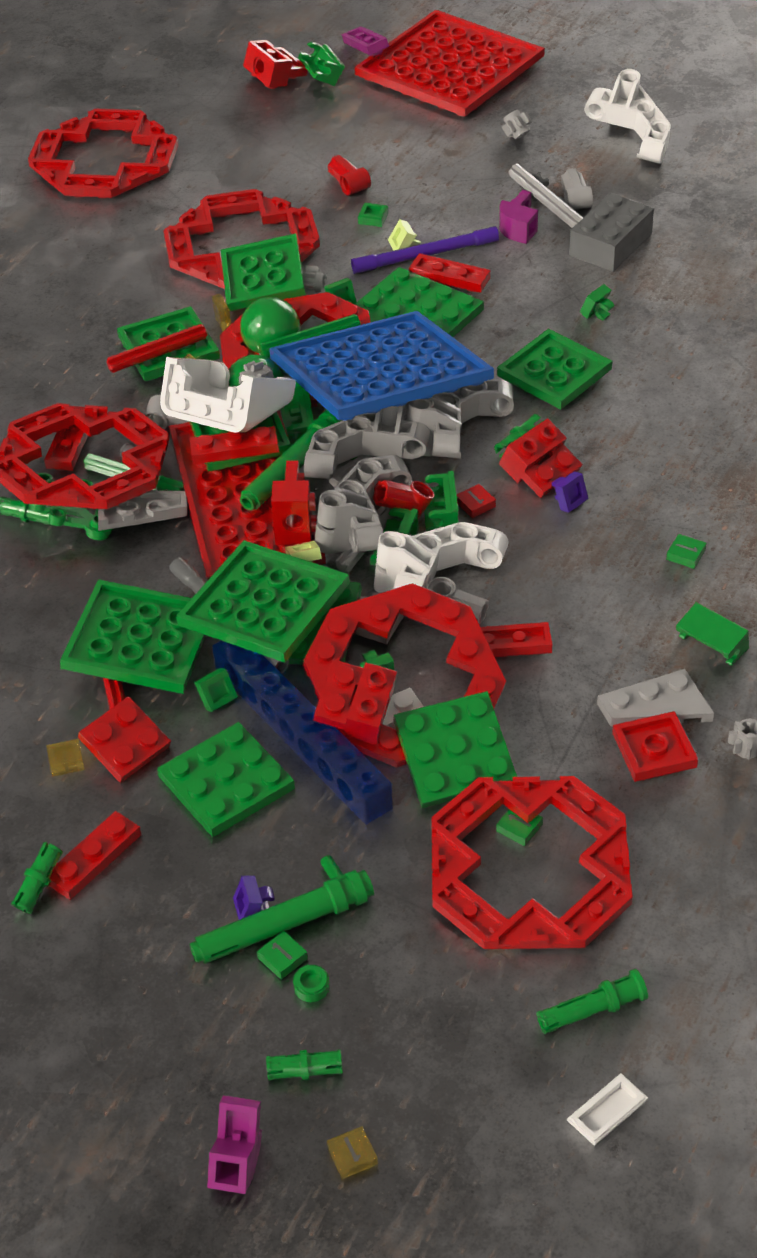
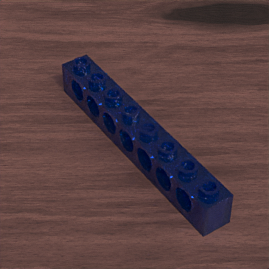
M219 641L212 645L215 669L217 670L221 667L227 670L235 691L366 825L393 809L392 783L336 727L313 721L316 707L263 655L224 641Z

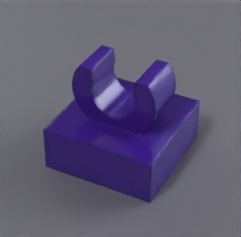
M574 471L567 477H559L551 483L555 487V499L558 500L561 511L569 513L589 499L582 473Z
M241 876L233 896L239 920L270 908L268 901L275 900L272 887L263 886L258 888L255 876Z

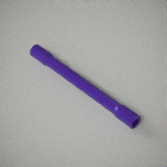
M493 226L476 230L469 234L377 255L371 254L351 259L352 271L354 274L375 270L378 267L416 259L419 253L430 256L469 246L499 241V232L497 227Z

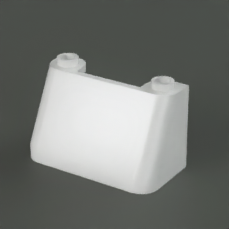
M166 357L160 405L163 412L168 416L230 432H247L291 402L294 396L296 380L286 377L268 378L242 375L241 381L243 382L241 385L228 387L230 373L228 367L222 362Z

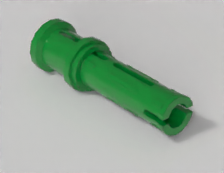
M632 969L629 971V975L612 982L609 980L601 981L598 989L536 1012L537 1021L542 1032L548 1034L558 1028L605 1010L617 1012L620 1010V1006L634 1000L645 1001L648 999V991L640 972L637 969Z

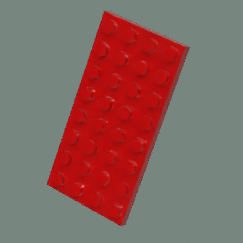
M278 410V411H277V414H278V416H279V418H280V420H281V423H282V425H283V427H284V430H285V432H286V429H285V426H284V423H283V420H282V416H281L280 410ZM190 422L170 425V436L207 581L243 540L286 554L285 547L293 545H275L271 497L258 509L247 510L240 503L241 492L280 456L208 472L205 463L193 465L190 438L195 436ZM312 533V541H314L315 533ZM321 552L322 559L312 562L318 565L326 564L325 553Z

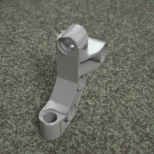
M491 379L484 381L483 384L478 386L469 385L458 388L455 392H443L433 395L429 399L409 401L406 421L423 423L430 430L427 450L423 456L461 458V424L477 415L494 417L509 415L514 409L513 387L507 381Z
M405 405L391 406L381 409L378 413H365L355 416L352 420L340 421L313 434L305 456V477L331 479L338 464L362 454L372 456L397 455L407 459L419 458L426 453L430 430L423 423L404 420Z
M389 455L361 459L334 490H327L321 493L314 541L320 547L322 553L332 554L346 552L350 549L355 553L378 550L379 536L383 533L379 516L372 504L374 487L378 481L384 480L411 485L413 482L412 476L401 457Z

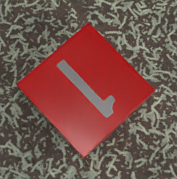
M480 484L456 494L457 504L471 518L496 507V499Z

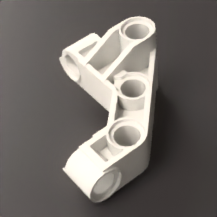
M634 69L622 70L616 79L613 90L596 88L592 91L584 111L591 119L634 129L643 140L639 154L637 153V158L661 164L669 145L670 122L640 85V73Z
M466 522L455 523L413 536L393 531L384 532L379 536L374 589L378 593H382L411 583L428 589L429 583L434 579L437 571L462 563L486 569L497 568L500 566L508 547V538L497 529Z

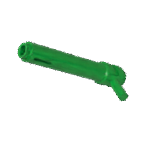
M325 410L318 419H315L307 427V431L241 492L240 503L247 510L258 509L272 496L273 481H285L286 461H298L300 469L304 466L306 452L309 449L313 434L320 429L343 420H338L328 410Z
M324 856L320 863L330 880L323 882L322 887L195 937V941L189 943L196 963L203 961L206 964L329 913L339 914L349 909V905L355 904L358 906L366 903L369 897L374 896L371 880L365 870L360 872L353 870L343 874L332 856Z

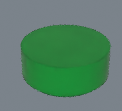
M318 965L301 967L293 978L296 996L305 1002L322 1000L330 989L327 971Z

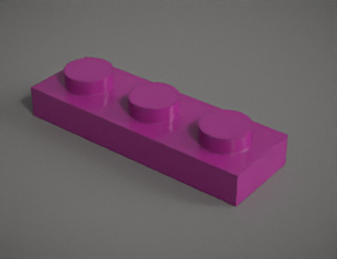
M362 26L341 34L345 44L370 56L378 55L383 52L382 49L389 47L386 37Z

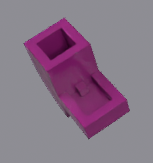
M522 190L511 202L505 200L500 202L499 229L506 238L527 244L537 233L538 210L531 208L532 192Z
M223 1095L219 1103L218 1135L209 1152L207 1188L246 1194L254 1176L261 1146L262 1129H259L261 1101Z

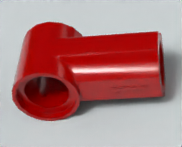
M341 155L332 157L331 162L328 164V172L339 181L345 195L349 196L371 187L370 175L364 167L357 169Z
M384 480L378 481L375 485L373 500L376 505L387 508L418 509V519H420L435 494L428 485L420 481H413L411 485Z

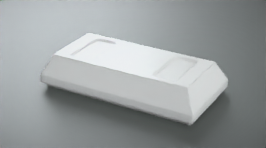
M620 1073L569 1116L567 1121L595 1146L648 1100V1097Z

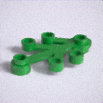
M37 473L47 483L54 481L53 477L48 473ZM81 479L89 486L93 485V482L90 480ZM30 504V508L34 511L49 512L48 522L54 526L64 525L83 528L86 530V535L94 540H105L113 531V529L98 531V509H96L95 515H93L86 508ZM67 515L77 516L78 518L68 517Z

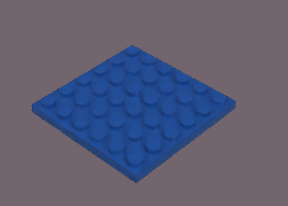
M418 311L269 348L270 358L295 379L299 385L338 420L344 421L352 420L355 416L365 413H378L383 408L404 406L409 401L429 399L435 394L455 392L461 387L469 385L478 386L483 384L484 381L494 379L493 367Z

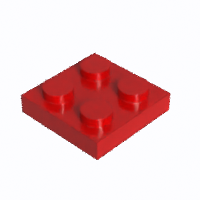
M129 696L83 728L78 734L79 740L120 784L168 749L171 744V740Z
M675 711L613 725L612 734L634 782L697 768L698 757Z

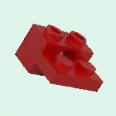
M268 40L248 42L243 67L251 72L252 76L262 81L267 88L275 89L287 86L289 78L296 79L297 77L307 76L308 70L302 62L283 47L274 48V45Z
M548 418L509 444L499 462V465L517 484L524 480L540 498L555 488L551 484L559 477H567L574 471L578 472L583 464L564 445L567 437Z
M286 461L285 481H273L271 505L275 545H297L311 542L312 533L316 532L317 515H312L311 512L316 510L315 493H310L309 480H305V473H299L298 461Z
M333 659L313 721L345 730L344 736L376 745L394 691L397 671L365 662L364 668ZM355 692V695H354L352 704H351V706H349V705H350V702H351V699H352V696H353V693Z

